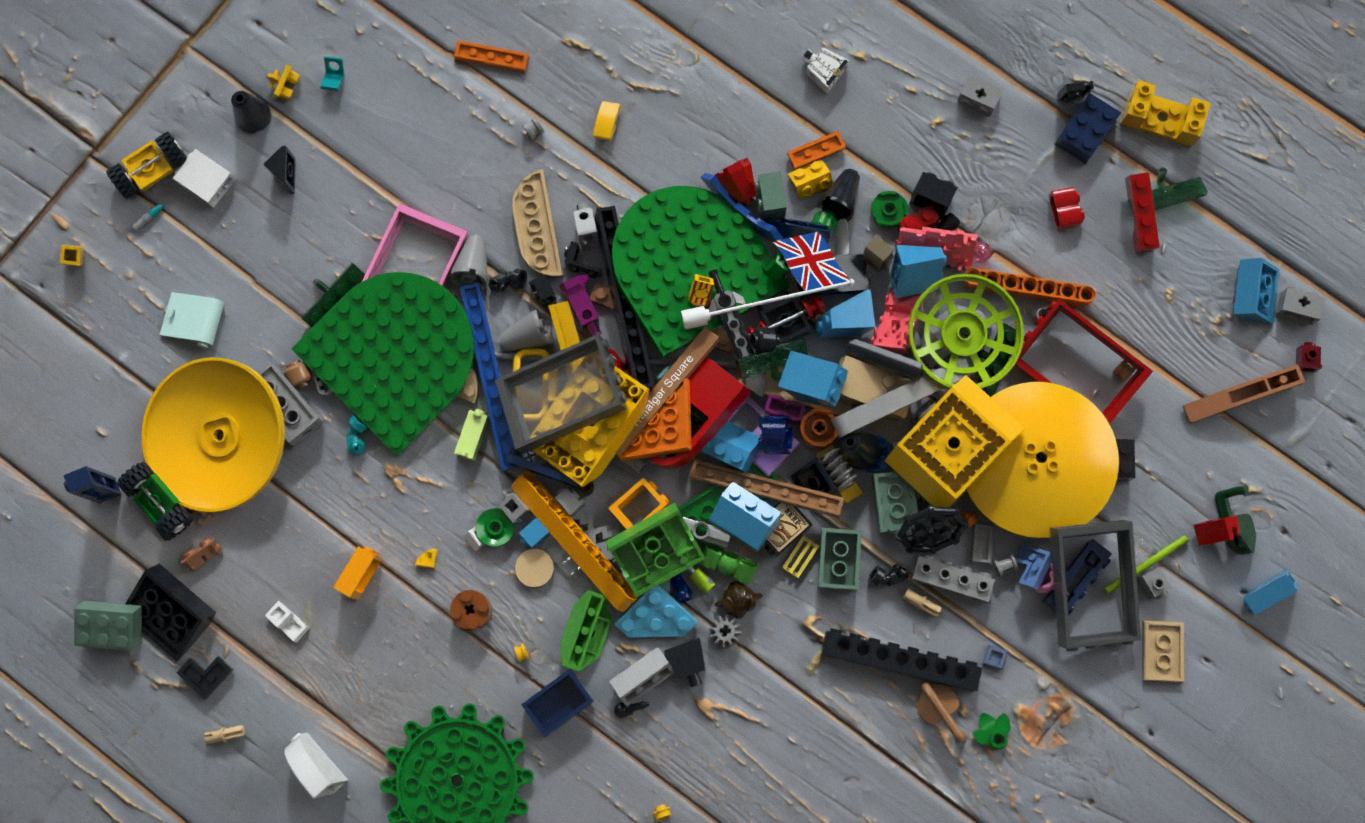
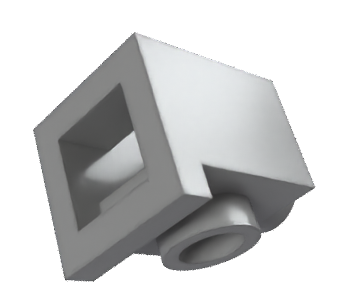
M563 486L556 493V500L571 517L586 505L583 500L579 502L580 496L573 489L569 491L566 486Z
M516 493L507 494L499 505L512 523H522L532 513Z

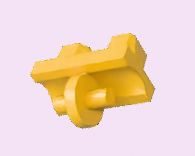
M286 64L281 78L278 77L280 71L275 69L273 74L268 73L266 75V78L270 81L268 85L270 88H274L275 83L278 84L273 94V99L290 100L293 90L284 85L286 81L296 85L300 76L291 70L292 66Z

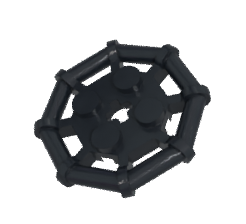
M931 504L917 513L906 515L900 530L895 533V538L902 543L906 552L910 554L923 552L933 555L952 544L957 545L960 542L959 539L962 533L968 528L969 521L961 515L959 508L956 506L937 507Z

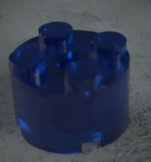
M789 415L764 416V418L759 419V429L762 430V437L758 439L759 449H763L765 455H789L791 453L788 449H792L793 430L792 427H788V422H791Z

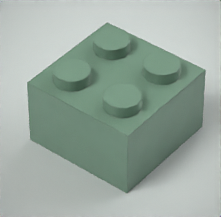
M781 171L758 174V181H755L756 199L759 198L757 205L758 215L762 216L763 221L765 219L780 220L785 218L787 206Z

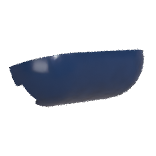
M781 218V221L764 220L766 223L775 226L783 239L818 232L828 244L832 236V229L828 230L829 226L789 218Z

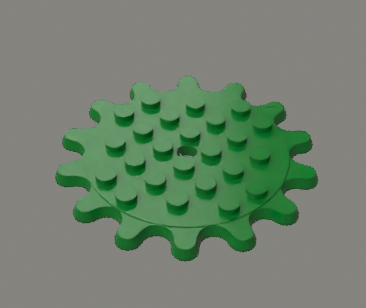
M468 703L464 705L460 716L457 718H450L443 706H435L431 711L432 722L428 727H421L415 721L407 722L404 726V731L409 738L408 745L405 748L390 747L386 751L387 760L396 765L397 771L393 777L385 778L381 781L380 789L384 793L394 794L398 799L396 807L388 813V820L390 823H400L402 821L409 823H505V819L509 814H526L529 808L528 804L518 797L517 790L521 785L532 782L534 774L532 770L519 768L516 764V757L524 751L525 742L520 738L512 741H505L502 738L501 731L505 725V719L500 715L493 716L487 723L479 722L476 716L477 708L474 704ZM455 775L462 777L463 783L459 787L454 786L452 783V778Z

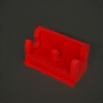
M1237 515L1194 524L1199 546L1233 540L1232 528L1234 529L1235 536H1239L1240 528Z

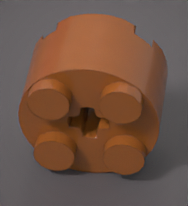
M464 590L454 597L450 606V616L457 626L466 630H478L489 623L492 617V606L484 594L475 590ZM469 607H473L475 610L474 614H469Z

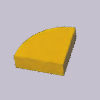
M429 549L417 558L415 566L435 569L438 549Z

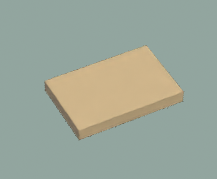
M1143 621L1142 681L1184 683V623Z

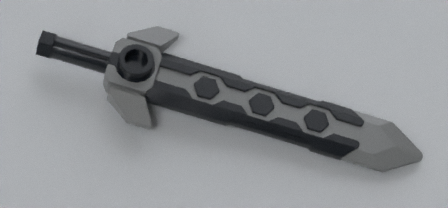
M717 269L708 272L709 276L714 280L717 295L710 302L709 312L736 307L735 303L739 305L746 304L744 298L736 292L724 291ZM739 311L719 314L738 359L747 387L757 395L762 396L766 380L758 359L750 346Z

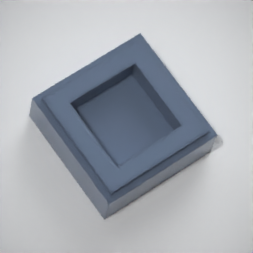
M988 645L982 664L1003 670L1008 651Z

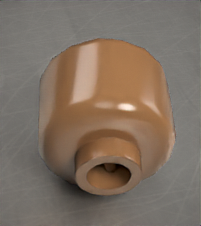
M297 360L286 366L287 369L284 371V375L294 387L298 386L301 389L309 385L308 381L312 379V373L304 362Z

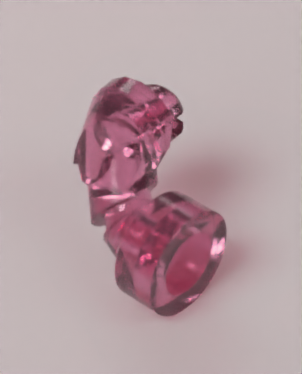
M977 239L974 257L978 262L987 261L993 256L994 251L989 244H984L980 239Z

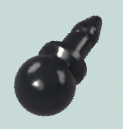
M641 701L626 707L623 702L615 705L614 713L618 718H625L628 714L633 715L634 711L645 709L650 703Z

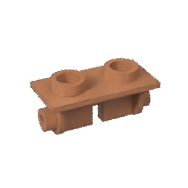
M215 536L211 539L207 537L199 543L200 546L195 550L191 548L182 555L181 564L186 562L185 567L188 571L195 570L205 563L201 556L205 555L210 560L220 553L222 547L219 543H214Z

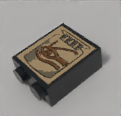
M780 502L773 507L781 512L780 524L765 542L766 546L764 547L771 556L775 554L776 557L782 554L813 525L798 507Z

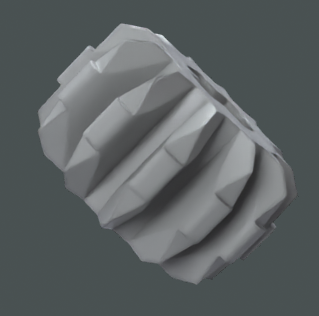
M726 614L725 621L719 615V624L715 620L711 622L716 628L709 627V631L715 632V634L709 637L710 639L718 638L714 642L715 645L721 640V648H725V642L727 641L729 647H733L731 639L738 643L739 639L734 635H742V632L735 631V629L741 627V624L734 626L735 617L731 622H728L729 615ZM724 626L729 627L728 630H731V634H727L726 637L722 636L723 633L720 634L719 632Z

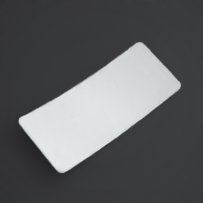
M844 219L837 221L835 228L836 256L849 254V233L847 221Z

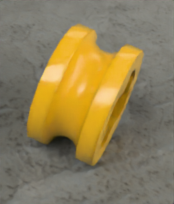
M524 643L520 647L514 646L519 663H522L524 659L529 660Z

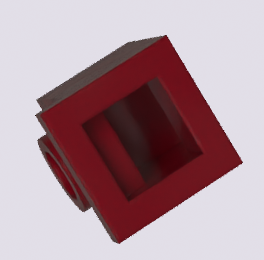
M1305 342L1296 348V364L1299 365L1301 371L1317 372L1322 369L1321 347L1316 346L1314 342Z

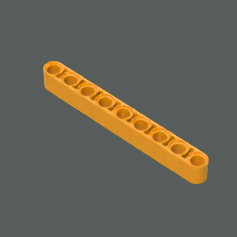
M524 470L512 483L513 491L618 611L625 612L638 598L635 596L629 583L531 472Z

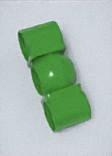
M712 543L705 544L702 553L706 559L699 562L702 566L713 570L717 567L720 573L727 576L734 575V579L745 584L752 582L758 567L754 560L743 556L740 560L739 556L734 552H723L724 548Z

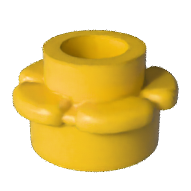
M665 804L654 808L655 812L652 816L655 817L657 822L671 817V808L666 807Z

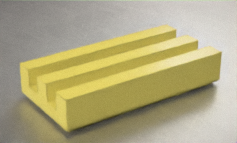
M803 535L782 568L796 578H799L820 545ZM805 541L807 543L790 569L787 566ZM811 545L814 547L798 573L794 571Z

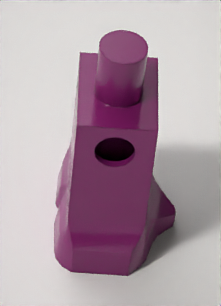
M588 274L574 277L562 283L559 287L569 300L581 327H586L590 336L593 337L597 334H602L596 322L599 320V316L585 289L589 279Z

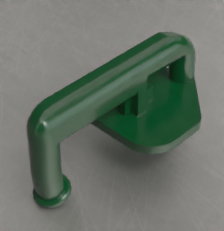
M1247 485L1221 490L1215 494V502L1220 518L1233 516L1228 498L1237 495L1247 496L1249 492ZM1249 514L1237 515L1240 535L1238 537L1244 546L1240 547L1233 528L1234 539L1226 541L1227 545L1239 555L1254 553L1256 531L1253 520Z

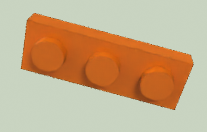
M837 131L787 152V155L794 170H797L846 150V145L840 132Z

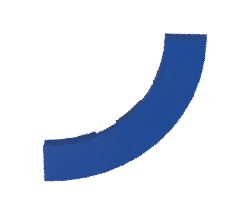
M704 173L701 176V179L708 188L720 195L738 213L742 214L744 219L752 225L757 233L772 242L783 240L775 226L766 223L760 218L751 216V212L740 202L737 203L715 175Z

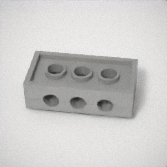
M271 361L258 372L271 387H274L273 391L277 396L280 406L283 401H286L285 405L281 407L285 424V439L295 447L322 425L324 421L297 388L289 382L275 363ZM298 415L297 419L292 422L293 417Z

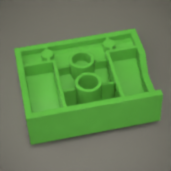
M675 503L606 541L609 551L617 561L636 597L706 559Z

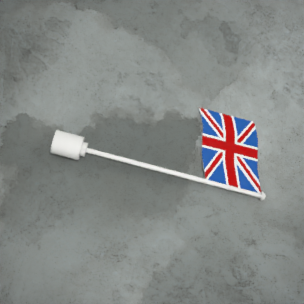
M818 232L774 241L773 244L782 253L792 275L804 291L714 312H709V309H705L704 306L681 311L682 321L685 330L708 325V321L711 320L710 316L842 286H853L855 282L853 279H849L840 268L829 245Z

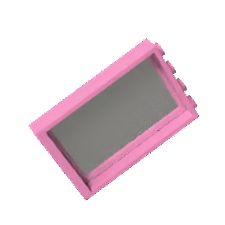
M399 203L362 282L380 274L407 272L427 277L446 288L450 281V272L469 234L466 230Z

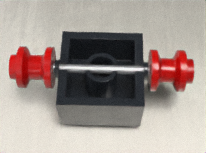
M814 296L811 303L802 302V309L796 297L785 299L760 311L761 322H759V327L757 328H773L780 338L779 345L776 347V350L811 333V327L805 316L810 320L812 319V314L818 312L821 315L824 313L825 305L821 298L818 299ZM748 327V338H750V334L755 330L752 327Z

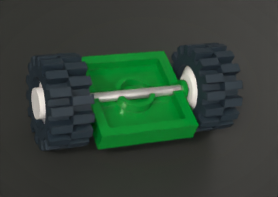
M146 462L137 463L136 466L133 465L130 470L127 469L126 473H123L118 479L117 485L128 497L137 494L133 500L153 522L155 530L165 541L171 540L172 537L175 538L183 530L185 531L186 527L190 526L193 517L183 506L177 507L180 503L178 498Z

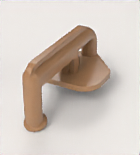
M923 682L921 684L918 711L924 720L929 724H937L943 720L957 742H964L966 740L965 732L959 729L950 716L959 708V699L953 690L947 686Z

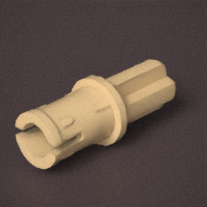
M909 588L902 598L918 607L917 610L922 609L934 617H937L941 612L940 606L926 599V596L922 597Z
M240 725L230 728L222 727L220 730L205 732L204 736H207L204 737L205 744L209 745L222 741L226 743L228 740L243 737L245 735V728Z

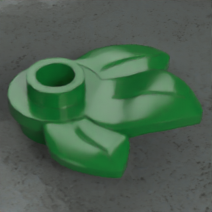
M981 713L979 718L980 729L973 732L975 740L980 744L989 745L994 750L1005 748L1008 742L1007 734L1011 729L1008 716L1003 713L995 719L987 713ZM995 736L1000 737V743L996 744L994 742Z

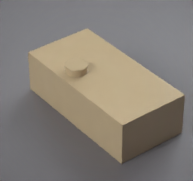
M849 356L840 358L838 362L840 366L848 370L839 399L857 406L912 382V380ZM909 405L887 415V417L897 421L905 419Z

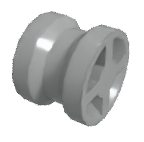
M536 117L532 118L531 122L522 124L531 140H534L538 134L542 135L545 133Z

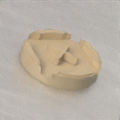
M528 549L518 557L515 572L519 581L524 585L532 588L542 587L553 576L554 562L545 551Z

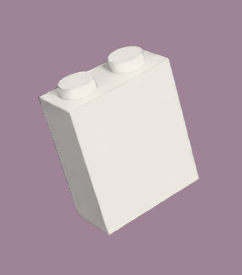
M196 149L187 156L185 163L176 170L173 177L179 185L213 208L236 179L229 171Z

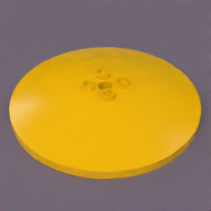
M209 357L193 360L171 372L159 384L151 396L142 423V450L147 465L178 498L180 505L202 512L231 510L256 497L274 476L282 457L285 441V424L282 409L271 386L259 373L249 366L226 358ZM220 430L224 433L222 440H219L217 437Z
M1028 382L1017 384L991 396L999 406L1025 429L966 490L975 507L996 526L1015 535L1029 538H1050V527L1087 524L1108 502L1114 490L1119 469L1116 439L1104 415L1091 401L1080 393L1053 383ZM1041 452L1046 455L1045 463H1039L1036 460L1037 453Z

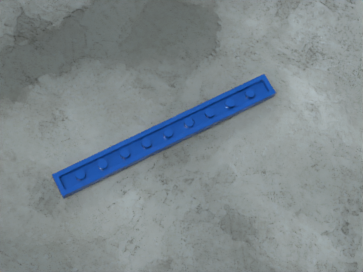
M479 282L461 286L465 310L473 329L475 355L501 469L503 472L519 467L507 464L505 461L514 443L495 381L501 375ZM516 450L514 456L519 457L518 450Z

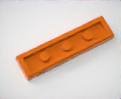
M457 40L454 60L526 73L529 54Z

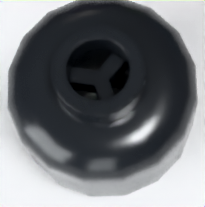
M756 328L750 334L749 342L756 352H773L779 345L780 338L773 328Z

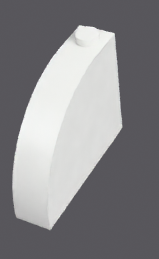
M298 733L285 748V756L290 767L313 798L334 794L348 781L308 733Z

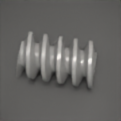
M836 448L820 459L823 458L821 462L823 466L828 465L825 470L827 472L832 471L829 476L831 479L836 478L833 483L840 485L838 492H842L858 481H853L857 475L849 474L852 471V467L845 468L848 461L841 462L844 454L837 455L840 448Z

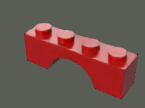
M1147 172L1129 175L1125 178L1127 197L1131 201L1134 213L1133 240L1135 253L1156 250L1160 248L1150 174Z

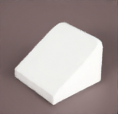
M475 527L466 533L465 539L474 551L479 550L485 545L478 538Z

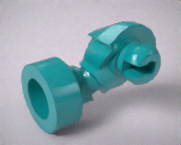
M356 415L350 418L347 430L349 433H346L347 450L352 455H360L364 452L365 443L357 434L364 433L368 428Z

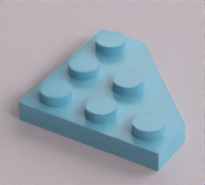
M658 585L643 593L615 621L614 625L628 638L683 637L698 623V620Z

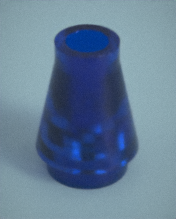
M679 573L671 578L674 599L679 604L691 600L693 592L682 574Z

